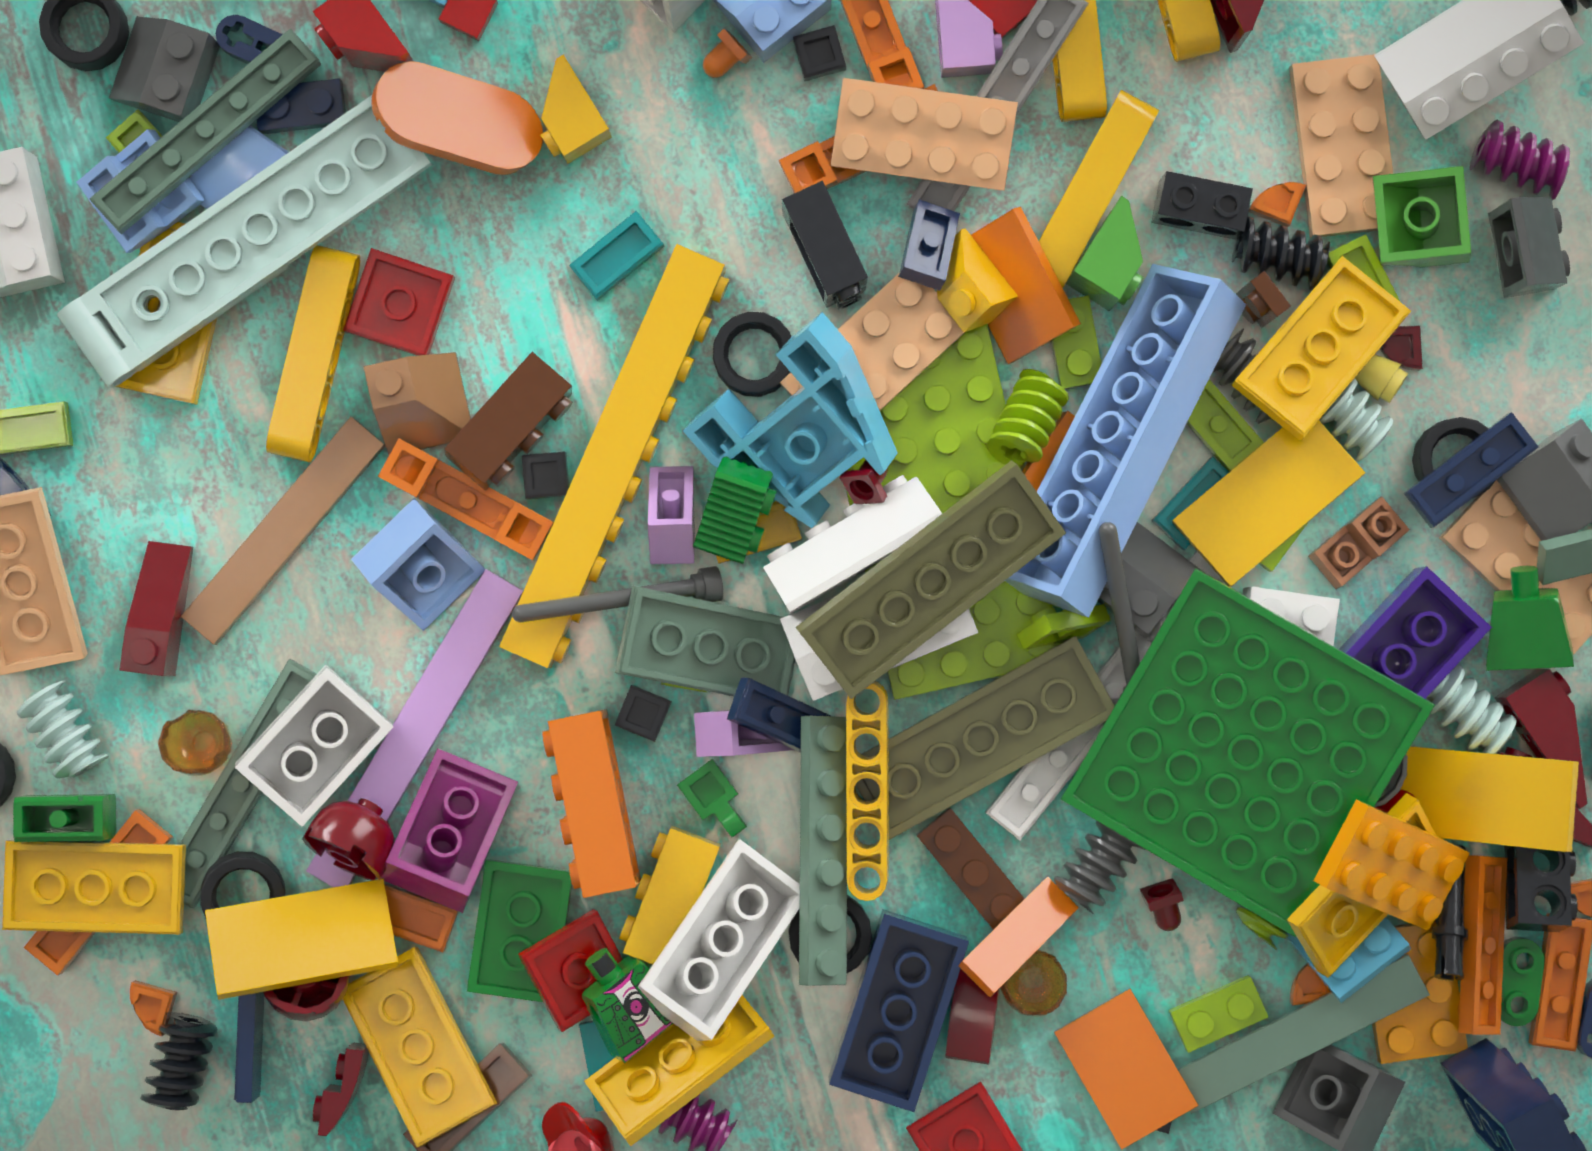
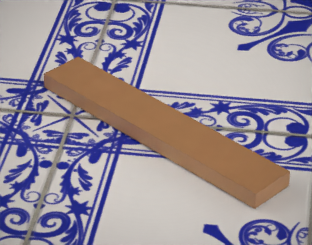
M350 416L180 617L213 645H217L385 448V444Z

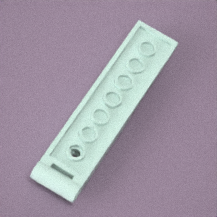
M372 95L81 297L67 304L57 313L60 321L108 388H113L130 378L137 371L140 372L290 268L289 264L432 166L423 152L396 143L384 132L386 128L381 124L380 119L377 122L372 111ZM158 297L160 308L156 312L151 313L148 309V303L152 298Z

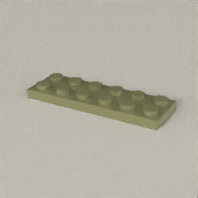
M1011 460L795 628L850 699H852L1065 535L1066 532L1018 465Z
M1076 636L1069 638L889 738V840L1108 719L1115 705ZM880 744L863 752L861 755L866 757L876 755L880 750ZM865 778L856 783V787L864 800L871 801L880 795L879 785L874 780Z

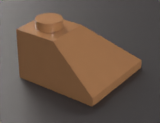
M456 352L408 356L363 366L372 408L389 455L398 438L420 450L449 444L470 421V412Z

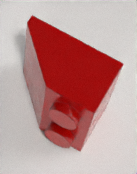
M327 0L312 11L321 23L314 29L337 61L345 56L353 67L382 72L387 71L398 63L413 61L406 48L371 0Z

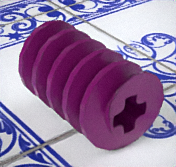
M1497 119L1481 135L1472 154L1469 168L1472 170L1480 160L1484 161V175L1488 177L1496 167H1500L1501 182H1505L1512 173H1516V187L1520 189L1529 179L1534 180L1533 194L1536 195L1545 185L1550 186L1549 197L1553 201L1559 194L1568 173L1570 148L1562 144L1553 151V141L1548 138L1542 139L1537 145V136L1532 132L1526 133L1520 139V129L1516 126L1509 127L1504 133V124Z
M699 1094L659 1126L658 1132L660 1134H663L672 1126L676 1128L673 1142L676 1144L687 1136L690 1137L688 1151H696L701 1146L705 1147V1151H720L738 1119L732 1124L727 1125L730 1111L725 1108L714 1116L715 1101L708 1099L698 1106Z

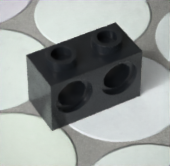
M1166 171L1159 180L1151 223L1236 240L1245 231L1253 188Z
M1504 845L1505 858H1507L1506 930L1560 932L1572 926V921L1577 916L1578 907L1576 895L1571 894L1570 877L1574 876L1576 870L1575 852L1573 850L1572 852H1561ZM1534 852L1542 853L1547 857L1550 864L1548 872H1543L1535 866L1533 861ZM1536 895L1548 900L1551 906L1549 916H1544L1536 910L1534 904Z

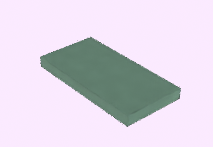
M632 586L615 673L729 696H735L741 678H751L788 695L795 657L780 621L783 618L782 616Z

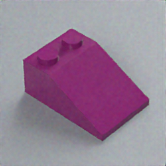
M437 748L385 862L386 871L381 879L384 878L385 882L463 913L516 790L518 781Z

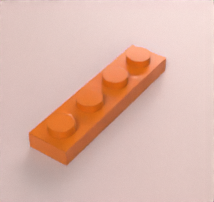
M138 809L133 812L109 843L168 844L173 836ZM37 931L24 946V949L56 975H60L96 932Z
M1469 855L1465 861L1464 927L1468 929V940L1464 941L1463 948L1464 978L1460 981L1458 1033L1500 1035L1507 858Z

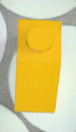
M564 54L556 58L541 117L547 131L540 136L553 157L562 154L567 164L609 140L612 136L608 126Z
M966 228L961 229L955 235L946 281L941 290H937L938 300L965 333L991 323L1018 297Z

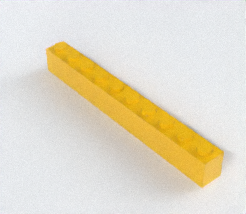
M676 244L518 605L584 595L590 581L598 582L607 562V559L601 557L607 541L615 543L625 520L619 517L625 500L632 503L640 488L642 479L636 477L642 461L651 462L660 439L654 437L660 420L666 423L669 421L677 403V399L671 397L677 381L685 383L695 361L694 358L689 357L695 341L703 343L709 331L712 319L706 316L713 301L717 303L722 301L729 285L730 279L724 277L726 272L724 264ZM584 613L522 623L515 621L512 617L499 647L546 668H552L554 661L558 663L563 662L572 639L565 636L572 621L580 623Z

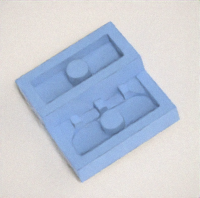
M252 126L247 127L190 176V180L205 199L200 205L208 209L289 152Z
M147 129L116 156H106L76 183L90 201L89 198L161 137L156 130ZM188 178L122 235L92 202L91 204L125 252L131 253L180 221L203 203L205 199L190 178Z

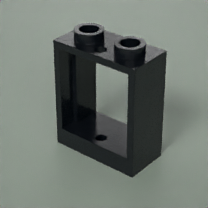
M823 180L782 199L784 219L826 308L836 304L839 310L861 300L860 294L866 290L868 276Z

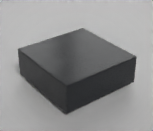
M835 25L793 37L804 81L846 70V63Z
M565 451L522 455L525 499L566 496L569 489L567 453Z
M631 685L615 726L656 742L672 701Z

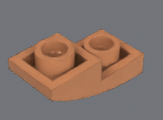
M1381 496L1329 537L1308 557L1333 587L1338 589L1345 585L1373 559L1381 556L1410 529Z

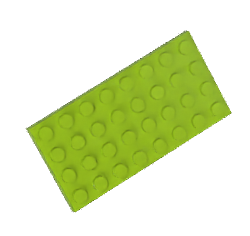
M987 324L965 332L880 411L898 452L888 466V473L881 483L882 487L904 475L907 482L917 477L942 514L1006 465L995 459L987 449V441L993 435V428L1000 420L999 416L1002 410L1006 407ZM863 457L846 471L859 470L866 459ZM846 490L849 506L854 503ZM873 565V566H871L870 568L866 569L864 572H865V573L868 572V571H869L871 568H873L875 565ZM1004 581L969 608L979 633L887 671L894 700L1001 676L1059 645L1060 643L1024 650L1017 633L1032 624L1030 618L1042 610L1053 608L1052 604L1026 596Z

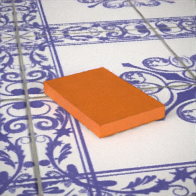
M1021 206L1008 211L971 234L1018 295L1008 307L988 324L1008 364L1021 359L1081 324Z
M1131 988L1054 1032L1121 1150L1199 1106Z

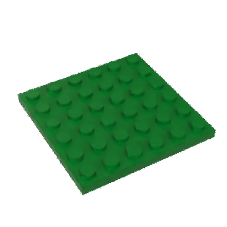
M1195 568L1061 800L1296 937L1287 919L1320 885L1313 880L1353 804L1357 799L1372 807L1376 805L1435 704Z

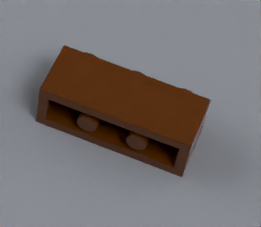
M532 351L444 448L445 456L485 491L492 483L497 487L500 486L514 470L515 466L511 462L521 451L526 454L531 452L543 438L544 434L540 431L550 418L557 422L571 407L573 402L569 397L572 395V385Z

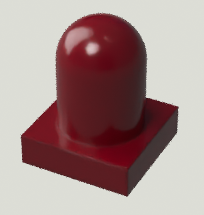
M865 460L859 470L845 471L840 476L844 487L856 505L882 503L887 498L881 483L888 473V468L879 475L868 461Z
M1168 879L1141 888L1142 898L1149 911H1153L1157 926L1164 931L1177 929L1181 923L1178 903L1184 900L1174 879Z

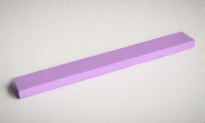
M485 569L395 720L393 728L386 735L348 801L358 803L360 798L367 799L383 809L381 817L386 822L389 821L505 626L513 609L518 604L523 590ZM326 850L321 857L316 854L306 872L332 887L350 885L355 878V875L333 865L335 859L328 855Z

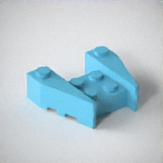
M823 312L793 335L776 354L803 386L800 390L758 422L736 395L728 389L704 408L683 430L707 460L717 468L723 457H729L731 460H737L740 463L745 462L747 465H754L756 468H762L764 471H771L773 477L769 488L777 490L774 500L786 507L785 512L810 528L818 523L830 506L819 491L863 457L881 475L886 471L898 453L852 346Z

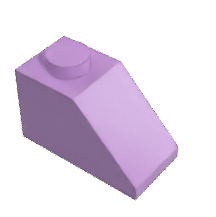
M935 0L941 78L991 74L996 61L1000 60L1003 55L1001 34H993V21L969 0Z
M693 466L650 467L648 501L650 564L694 563Z
M729 710L694 713L697 757L735 756L794 750L727 720Z

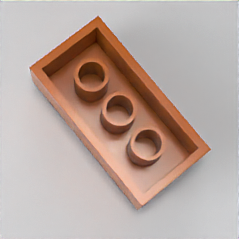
M607 709L548 721L549 730L542 731L547 757L555 756L558 773L551 775V781L556 801H564L566 816L560 819V826L564 844H572L575 859L569 863L573 888H581L582 896L586 898L637 887L641 881Z

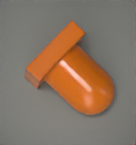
M726 29L717 34L722 41L703 60V70L712 78L722 77L739 60L746 64L753 58Z

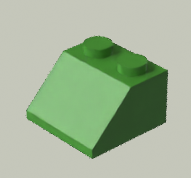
M1463 166L1373 176L1381 264L1432 267L1470 262L1471 243Z
M1121 196L1066 282V285L1084 296L1089 295L1090 300L1108 311L1117 302L1124 306L1143 279V276L1137 273L1143 263V258L1128 199Z

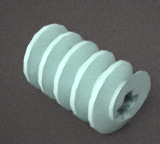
M1354 378L1319 421L1322 424L1333 420L1336 422L1331 433L1334 437L1347 433L1348 438L1343 448L1348 450L1359 446L1360 451L1355 458V461L1359 462L1387 437L1394 420L1387 416L1376 421L1382 407L1376 403L1364 408L1370 394L1364 390L1352 395L1358 383Z
M1457 665L1426 697H1431L1433 699L1432 703L1435 704L1430 714L1444 709L1446 713L1440 724L1445 727L1456 721L1459 724L1453 735L1456 739L1469 733L1472 737L1466 746L1468 751L1482 746L1484 748L1482 753L1496 754L1511 737L1516 725V718L1510 714L1502 716L1504 709L1501 703L1494 702L1489 704L1491 695L1487 690L1475 693L1478 686L1477 680L1468 678L1462 681L1465 669Z
M65 681L54 683L35 693L17 710L19 718L33 717L26 726L28 733L43 732L35 741L36 747L40 749L52 747L44 756L45 762L49 764L61 762L53 771V776L57 779L76 777L109 757L108 753L93 755L92 751L100 743L99 738L84 740L83 736L92 727L90 723L75 725L74 721L83 712L81 708L66 710L65 706L74 697L73 694L69 693L58 696L56 693Z

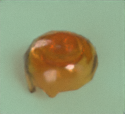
M187 710L183 715L174 720H168L163 725L158 740V747L162 760L174 771L188 776H203L212 773L226 762L228 755L231 753L232 738L228 725L215 713Z
M1037 950L1000 989L1005 1001L1018 1013L1031 1017H1043L1059 1008L1067 994V975L1054 955Z

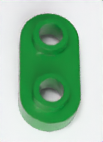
M1512 937L1504 941L1501 1021L1511 1026H1523L1530 1023L1535 1018L1539 1009L1544 954L1535 942L1523 937ZM1521 953H1526L1529 957V962L1524 968H1519L1516 964V959ZM1515 997H1521L1523 1000V1007L1518 1012H1513L1511 1009V1002Z

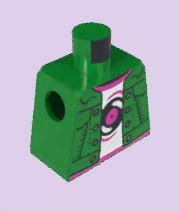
M603 948L591 955L585 962V965L597 981L582 993V998L611 1056L626 1063L673 1023L664 1017L638 988L650 968L641 960L632 956L625 957L620 963H617L608 949Z

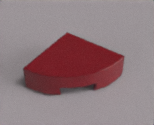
M1420 325L1399 326L1382 345L1380 351L1387 359L1400 363L1401 368L1417 371L1423 369Z

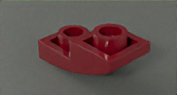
M960 969L954 987L945 1057L989 1065L1000 988L989 997L962 969Z
M353 1042L346 1048L345 1054H339L335 1077L336 1080H342V1085L330 1084L323 1090L322 1096L317 1095L315 1098L313 1122H319V1136H327L337 1126L348 1111L359 1090L369 1056V1051L363 1043Z

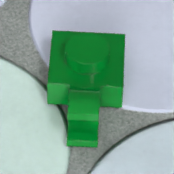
M714 759L708 761L677 784L702 820H705L714 813L731 837H734L747 827L729 803L739 793Z

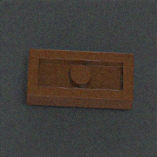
M1265 271L1236 293L1246 304L1242 312L1243 316L1252 324L1257 321L1261 328L1291 307Z

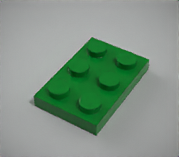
M492 859L485 861L467 992L543 1002L518 954L567 925L572 890L569 870Z

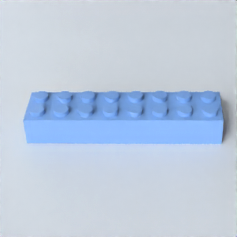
M1152 264L1037 490V493L1066 534L1005 580L1022 594L1089 618L1107 582L1099 527L1105 522H1111L1116 526L1122 553L1246 306L1221 279Z

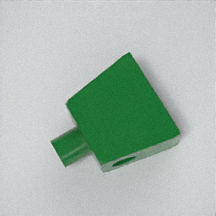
M1535 566L1511 568L1512 590L1496 591L1493 596L1490 622L1492 628L1489 631L1486 671L1574 667L1573 647L1558 589L1539 588L1538 568Z

